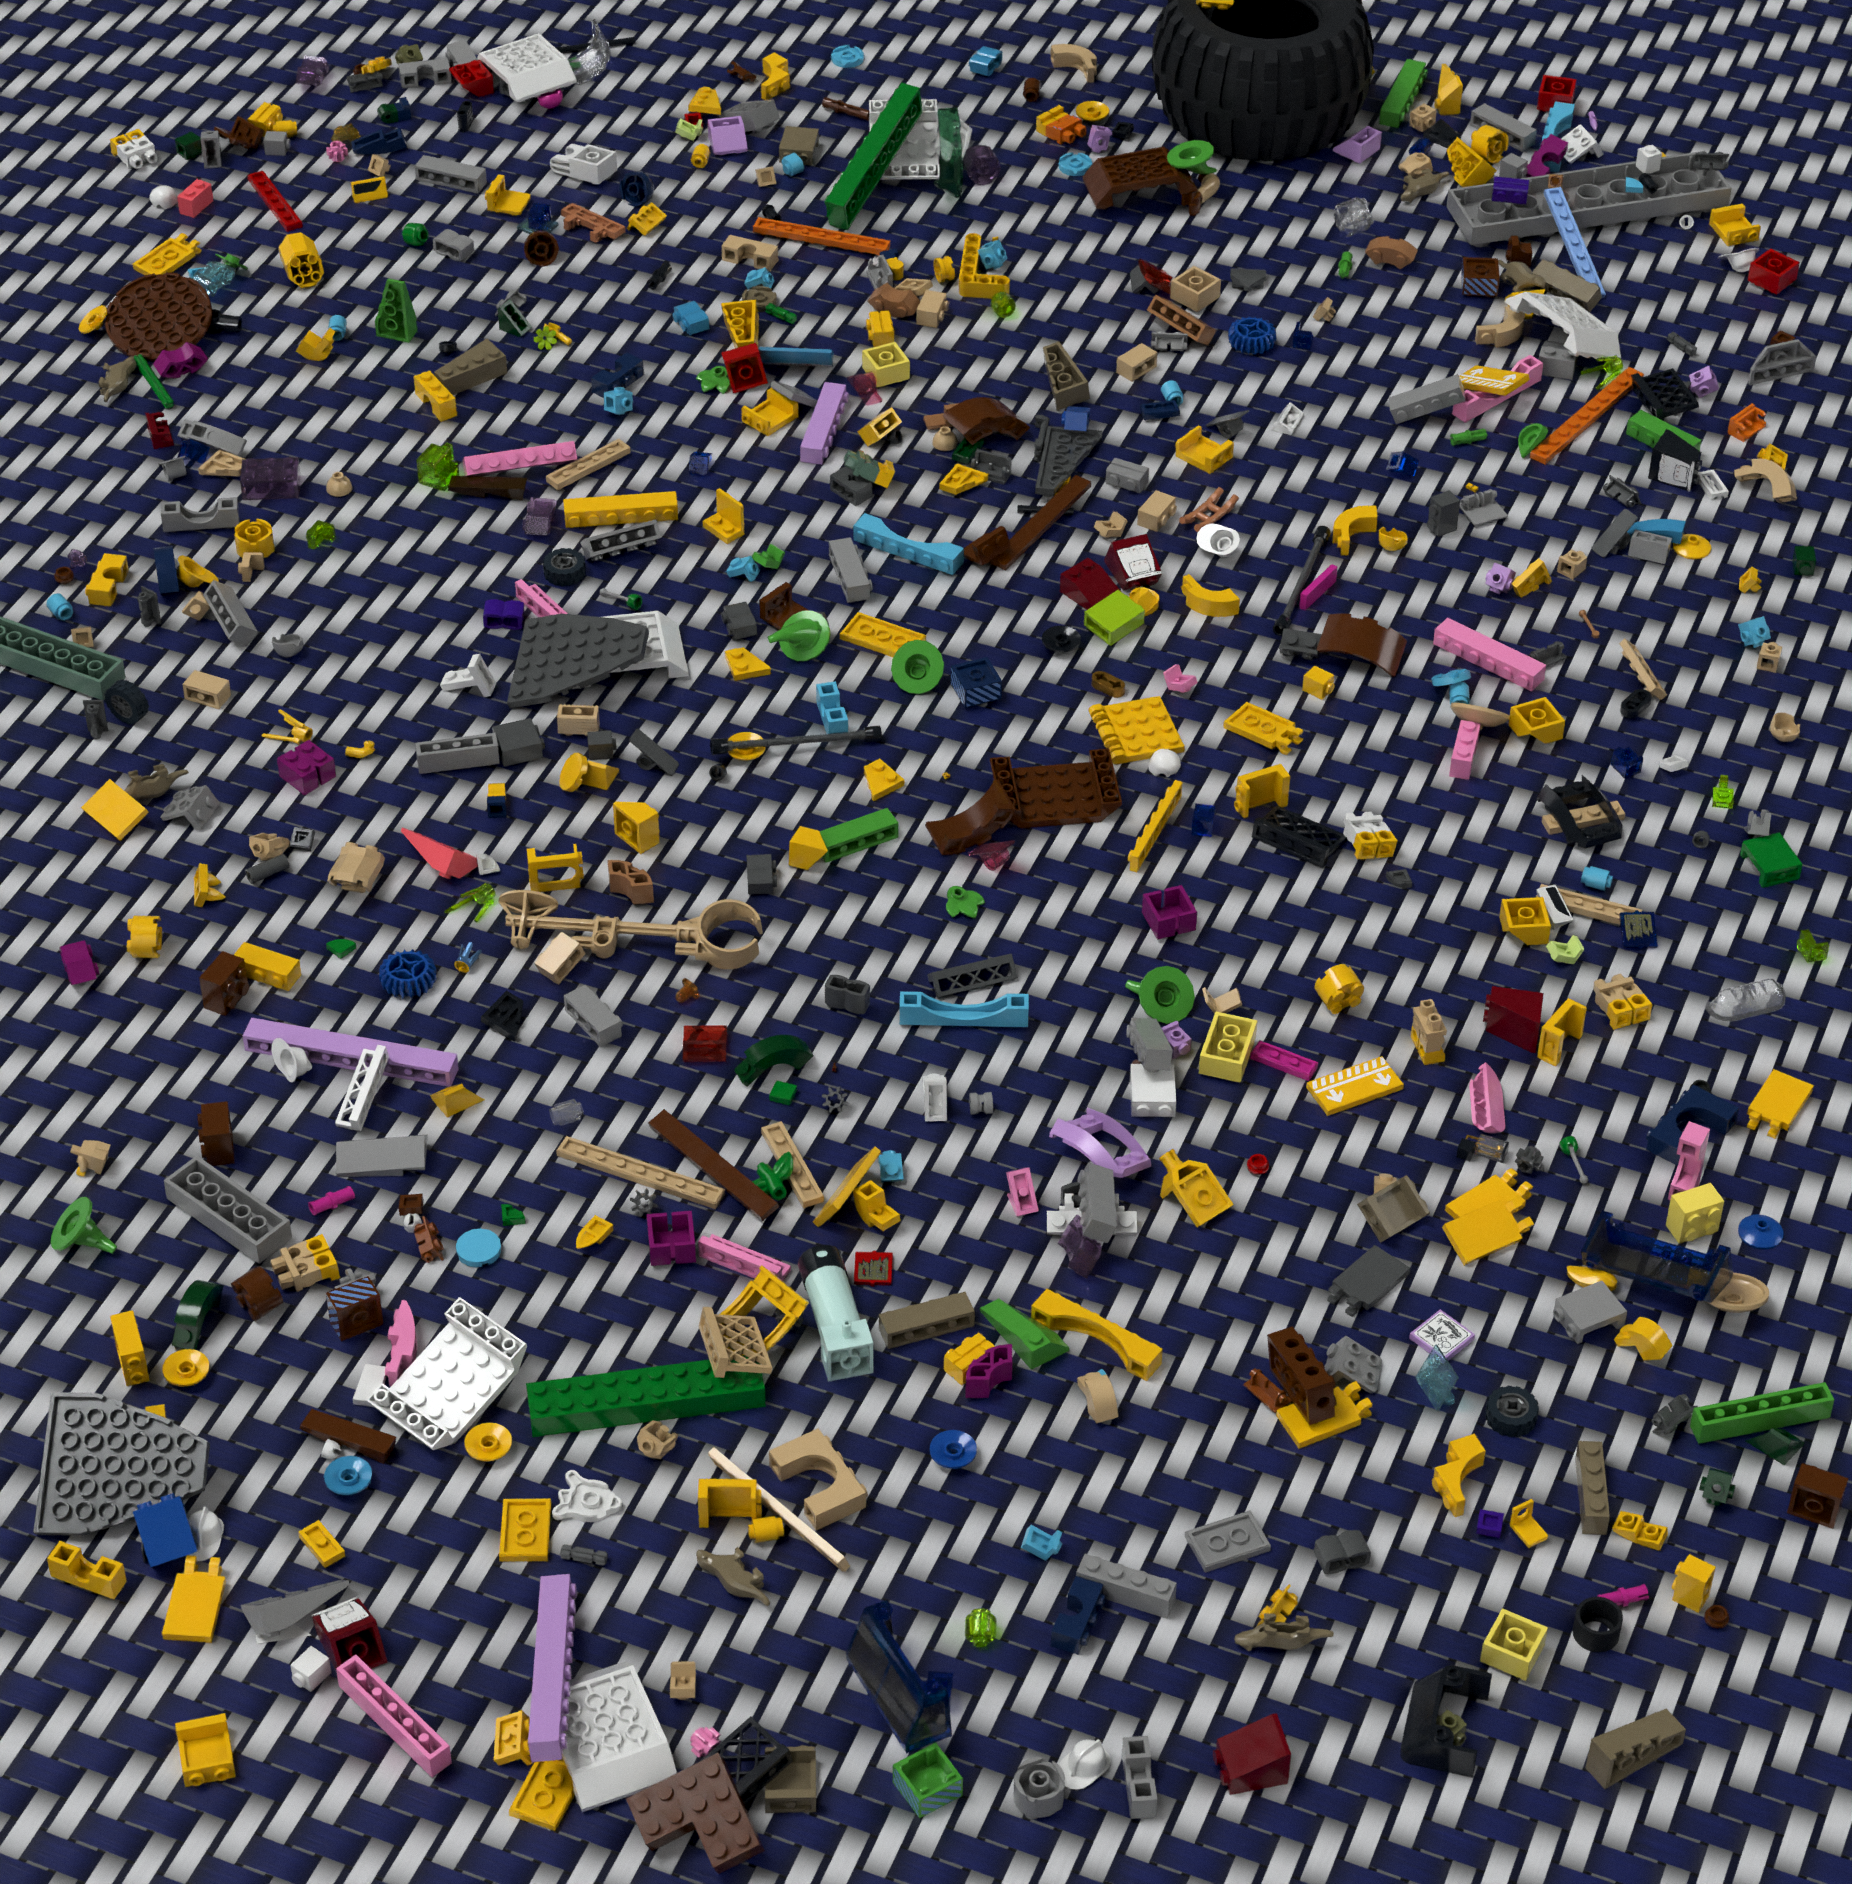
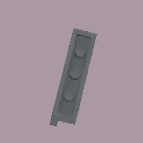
M1012 953L927 974L929 983L933 982L937 998L1018 978ZM1009 964L1010 976L1004 977L997 972L1001 965ZM984 969L992 973L989 980L985 982L977 977L980 971ZM967 974L972 978L968 986H963L957 982L961 975ZM947 979L952 982L948 991L941 992L938 980Z

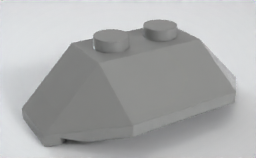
M1798 339L1766 346L1758 354L1750 369L1748 384L1753 385L1814 371L1816 355Z

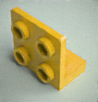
M719 488L716 490L717 513L703 520V527L728 544L744 535V507L741 502Z

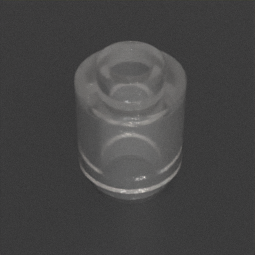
M571 1099L554 1105L553 1108L549 1109L553 1124L562 1126L580 1120L583 1108L580 1102Z

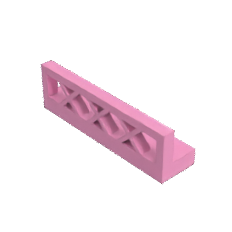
M522 579L515 582L516 597L537 617L568 614L536 584L528 586Z
M713 1234L709 1238L702 1235L698 1241L699 1257L754 1279L761 1271L759 1269L761 1265L776 1274L782 1281L791 1271V1265Z

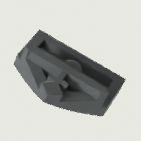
M1231 268L1230 279L1232 280V287H1241L1245 291H1251L1252 288H1263L1264 281H1266V270Z

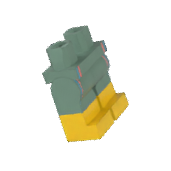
M859 449L857 453L847 450L843 459L844 465L852 469L853 475L858 477L860 474L861 477L885 488H888L895 473L893 462L886 460L882 464L873 460L870 455L864 454V451Z

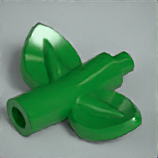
M784 1153L775 1163L773 1169L770 1165L763 1162L757 1165V1175L760 1178L752 1182L767 1195L771 1194L774 1200H781L786 1196L787 1191L782 1181L787 1180L793 1172L794 1164L791 1153Z

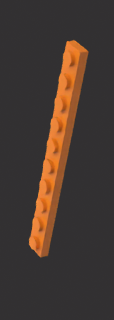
M1628 367L1530 452V458L1546 465L1633 389L1631 375L1638 373L1642 378L1644 373Z

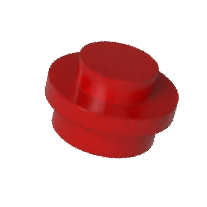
M1254 1154L1247 1161V1169L1253 1174H1264L1269 1169V1162L1264 1155Z

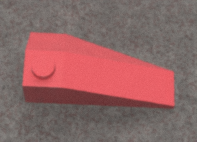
M402 827L401 832L432 868L440 871V876L451 879V876L460 879L478 867L476 857Z

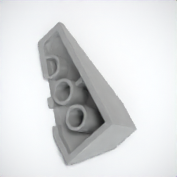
M337 1580L309 1587L306 1592L304 1590L288 1592L285 1594V1598L280 1596L260 1599L241 1605V1609L256 1634H263L266 1638L280 1635L279 1630L289 1628L349 1586V1580Z

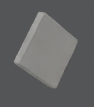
M774 380L772 381L771 388L790 400L816 407L817 400L802 390Z

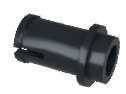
M1647 173L1639 176V182L1642 183L1650 194H1654L1658 189V185L1654 183L1652 176Z
M766 204L763 206L762 215L764 217L781 221V216L775 211L773 205Z

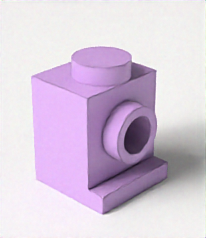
M1092 125L1088 146L1092 148L1093 152L1101 153L1102 150L1107 151L1109 139L1112 135L1111 130L1108 127Z
M1178 1021L1162 1027L1173 1050L1172 1059L1191 1051L1192 1039L1179 1027Z

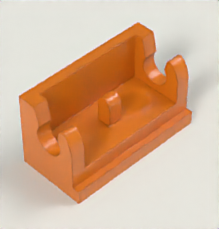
M1750 404L1730 418L1727 433L1742 442L1746 441L1766 427V422L1758 417V414L1764 417L1766 413L1755 407V404Z

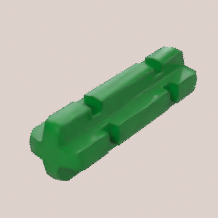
M772 303L766 305V313L790 324H794L797 321L796 314L789 313L788 310L779 306L776 307Z

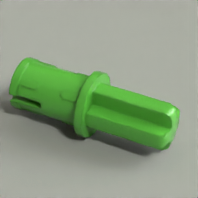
M1347 251L1342 253L1341 261L1338 264V275L1341 276V279L1348 277L1349 271L1352 268L1351 261L1353 255Z
M1486 429L1466 430L1462 433L1451 434L1450 442L1452 446L1485 440L1487 438Z

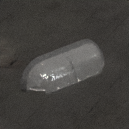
M1765 979L1721 990L1718 992V997L1712 1002H1707L1705 1009L1712 1017L1718 1020L1737 1021L1781 1009L1786 1002V993L1782 984L1774 979Z

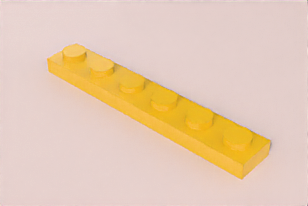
M1175 780L1172 786L1167 788L1165 798L1159 801L1158 809L1152 813L1149 825H1145L1142 837L1137 838L1134 850L1131 849L1129 852L1130 871L1138 872L1182 797L1183 782Z

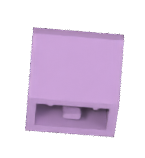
M741 116L708 120V138L714 155L748 151Z
M1367 126L1333 148V151L1354 162L1362 163L1380 149L1382 132Z

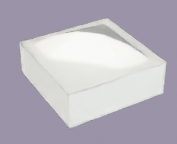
M1677 755L1659 761L1660 768L1669 772L1688 767L1687 760Z

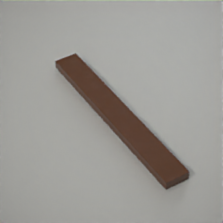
M1075 475L1009 540L1011 547L990 560V564L1007 570L1091 487V481Z
M665 1109L648 1122L652 1130L761 1221H764L779 1208L775 1200Z

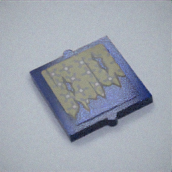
M1636 910L1635 912L1619 913L1623 948H1638L1641 950L1642 948L1658 947L1654 912H1639Z

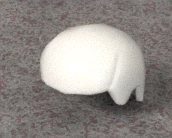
M167 185L154 188L149 197L155 207L161 205L163 209H168L177 204V195L174 189Z
M1169 749L1155 751L1148 763L1149 771L1155 776L1163 773L1166 777L1176 774L1181 766L1177 753Z

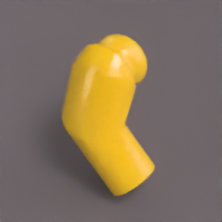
M365 741L362 748L347 746L345 755L364 758L374 753L375 743L373 741Z

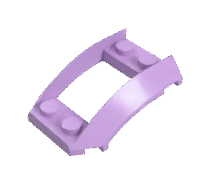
M1088 1107L1086 1115H1082L1078 1119L1064 1121L1058 1118L1050 1131L1049 1137L1055 1138L1059 1136L1063 1138V1143L1083 1153L1093 1164L1113 1170V1177L1123 1178L1151 1167L1150 1158L1126 1128L1113 1118ZM1101 1130L1106 1131L1124 1143L1131 1152L1125 1156L1116 1157L1114 1160L1091 1134Z

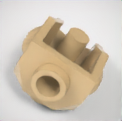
M1413 153L1398 168L1401 171H1406L1413 178H1419L1425 175L1422 173V170L1429 168L1432 171L1433 166L1431 159L1424 153Z
M260 833L249 837V846L254 856L260 857L262 861H267L281 855L290 845V841L287 838L277 837V834Z
M652 1420L640 1430L637 1436V1444L639 1450L646 1456L661 1459L674 1448L678 1434H669L667 1426H664L660 1421Z

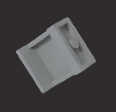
M1599 1281L1556 1298L1553 1315L1556 1321L1560 1322L1566 1329L1568 1336L1579 1344L1582 1343L1584 1334L1611 1323L1616 1329L1625 1326L1627 1310L1605 1283Z

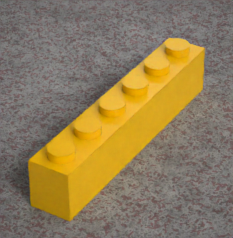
M676 491L563 499L566 528L642 523L652 520H678Z

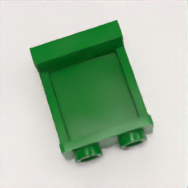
M1780 832L1743 841L1740 856L1742 858L1749 857L1760 872L1759 884L1762 888L1800 879L1802 863Z

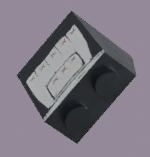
M1666 429L1652 450L1648 479L1690 492L1694 485L1697 486L1700 479L1698 471L1701 469L1703 462L1700 460L1701 451Z

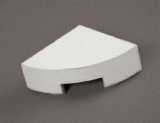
M482 853L476 854L480 875L500 871L497 862L491 856Z

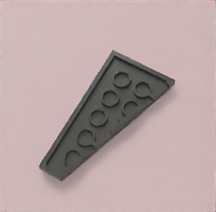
M1048 426L1035 494L1054 496L1102 438V431L1088 429L1087 431L1065 430L1064 427Z

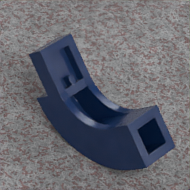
M173 546L153 548L160 594L179 591Z

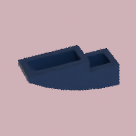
M400 128L386 134L380 129L351 141L354 154H385L407 148L406 139Z

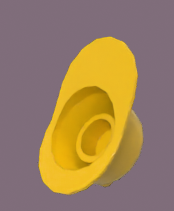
M184 555L178 557L180 565L176 571L177 578L185 585L198 587L203 582L212 583L213 580L219 581L215 574L200 566L193 559Z

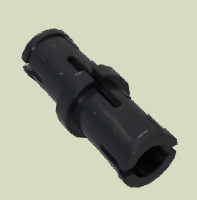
M662 263L660 268L652 273V277L647 281L650 289H656L661 282L665 281L667 274L672 270L669 263Z

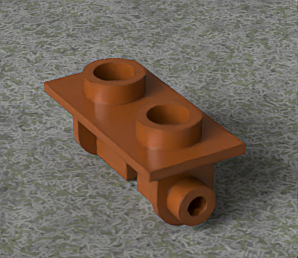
M423 1216L424 1223L417 1224L414 1229L416 1241L420 1245L418 1247L421 1258L425 1262H431L433 1258L438 1256L443 1261L442 1250H444V1247L439 1238H437V1234H439L438 1228L434 1222L430 1223Z
M1254 1368L1250 1371L1251 1379L1243 1385L1274 1413L1292 1402L1286 1395V1392L1280 1390L1263 1375L1260 1369Z

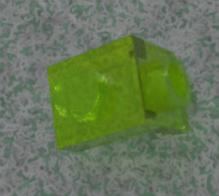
M317 520L306 532L308 548L315 550L324 539L334 541L336 539L334 525Z
M1809 929L1801 930L1800 937L1797 940V949L1802 953L1806 962L1827 959L1830 946L1828 942L1816 943Z

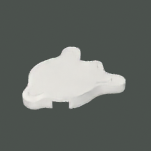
M570 1470L565 1474V1480L570 1489H561L558 1492L560 1504L553 1508L552 1516L555 1520L573 1518L583 1522H597L613 1513L619 1512L622 1508V1500L603 1481L585 1479L575 1470Z

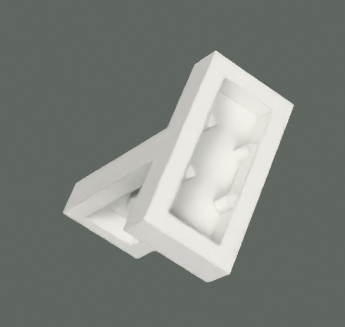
M475 654L472 656L466 669L445 673L440 686L443 691L478 686L483 697H489L496 686V682L482 656Z
M935 1073L922 1076L925 1121H947L946 1077Z

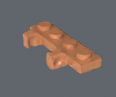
M574 203L561 209V216L565 217L563 219V228L569 231V229H574L576 225L580 224L593 230L590 231V241L595 243L601 241L602 237L606 238L608 236L609 238L616 239L626 232V226Z

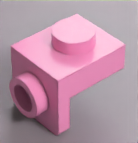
M1178 664L1163 672L1168 690L1185 693L1198 683L1196 676L1183 675Z

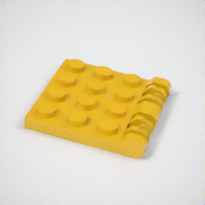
M1160 696L1106 706L1095 704L1088 709L1093 722L1096 723V729L1104 746L1110 750L1113 764L1117 765L1150 759L1153 753L1159 749H1169L1175 753L1184 752L1185 746Z

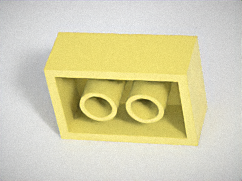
M1215 1012L1200 1054L1199 1074L1241 1083L1256 1040L1258 1020Z

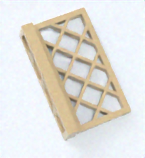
M712 1307L702 1308L699 1329L715 1377L724 1378L726 1371L771 1374L772 1365L755 1317L714 1314ZM739 1341V1342H741L742 1344H744V1346H742V1345H740V1344H738V1343H736V1342ZM752 1348V1349L758 1351V1353H755V1352H753V1351H751V1350H749V1349ZM735 1360L739 1363H731L730 1361Z

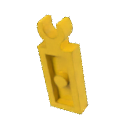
M385 56L376 57L374 60H369L368 64L361 67L362 74L374 73L391 66V58L385 59Z

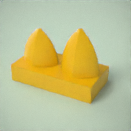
M199 863L194 875V906L203 907L205 901H218L226 897L218 890L212 888V886L220 884L221 881L213 874L208 873V865Z

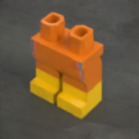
M1061 105L1036 117V132L1052 140H1057V143L1060 145L1065 142L1069 144L1074 142L1076 136H1086V126L1082 125V118L1067 114Z

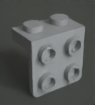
M207 785L195 786L190 790H180L175 793L172 802L164 808V813L160 818L166 821L185 816L195 830H200L204 827L220 802Z
M1347 1336L1343 1337L1336 1344L1330 1345L1327 1350V1362L1324 1366L1327 1374L1332 1375L1335 1383L1343 1377L1351 1382L1357 1381L1362 1389L1373 1394L1377 1390L1382 1365L1381 1357Z

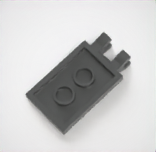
M1374 1245L1333 1280L1332 1286L1328 1291L1331 1295L1327 1298V1301L1335 1305L1345 1295L1349 1298L1346 1303L1350 1305L1345 1309V1313L1353 1317L1362 1307L1369 1310L1410 1274V1267Z

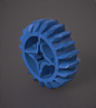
M1249 316L1248 318L1242 317L1241 320L1237 319L1231 324L1228 330V340L1231 347L1235 348L1236 351L1248 353V355L1250 353L1255 355L1257 353L1263 354L1264 351L1269 352V349L1273 348L1276 341V328L1273 327L1272 323H1269V320L1264 321L1263 318L1258 319L1256 316L1254 318Z
M404 949L401 953L396 951L395 955H388V959H383L379 969V980L383 989H386L388 994H393L394 997L401 995L402 999L405 996H410L412 999V996L417 995L420 997L421 992L427 993L428 989L433 988V983L436 982L437 971L433 959L428 954H422L421 950L414 952L413 949L410 952H406Z

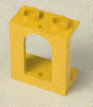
M573 844L574 853L536 857L535 848L527 849L530 890L546 892L581 888L580 879H584L583 867H579V864H583L582 852H577V845ZM572 867L575 869V875L570 879L538 882V869Z

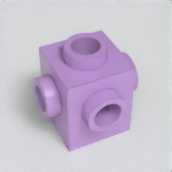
M1709 366L1689 375L1691 381L1690 390L1692 393L1695 392L1699 398L1719 390L1717 378Z
M1494 562L1492 569L1486 574L1485 584L1494 593L1500 595L1501 592L1507 594L1512 589L1511 583L1515 581L1516 572Z

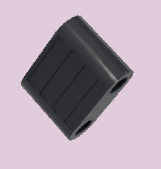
M471 101L462 102L457 111L458 130L460 132H467L473 123Z

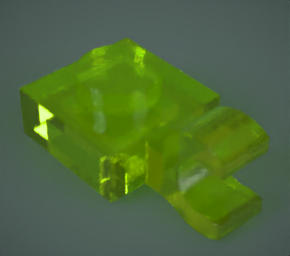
M1720 775L1718 787H1713L1712 807L1732 809L1734 789L1728 788V775Z

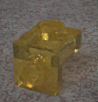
M350 123L343 127L338 126L334 130L331 140L333 142L349 139L351 142L360 138V134Z

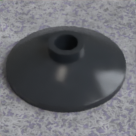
M1068 626L1050 627L1042 635L1044 646L1055 652L1072 651L1081 642L1079 632Z

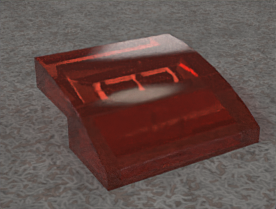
M1140 258L1138 261L1139 267L1147 282L1170 294L1171 284L1169 283L1173 277L1163 269Z
M727 1025L684 1026L683 1062H726Z

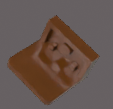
M237 116L231 131L216 126L213 129L219 132L220 137L228 138L230 143L236 146L240 144V146L246 149L250 147L257 149L265 131L240 116Z
M999 526L992 532L982 535L964 547V557L982 566L989 563L990 560L1011 547L1006 528Z
M787 582L759 600L760 618L779 630L782 629L785 621L793 614L801 611H810L792 600V585Z

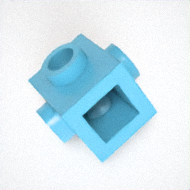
M999 239L984 244L978 250L981 261L986 269H998L1003 266V262L1008 258Z
M615 387L612 391L604 392V410L617 415H623L626 411L633 410V392L625 390L624 387Z
M1764 616L1738 624L1741 632L1740 636L1745 646L1753 645L1756 648L1762 646L1765 640L1771 638L1770 629L1766 624Z

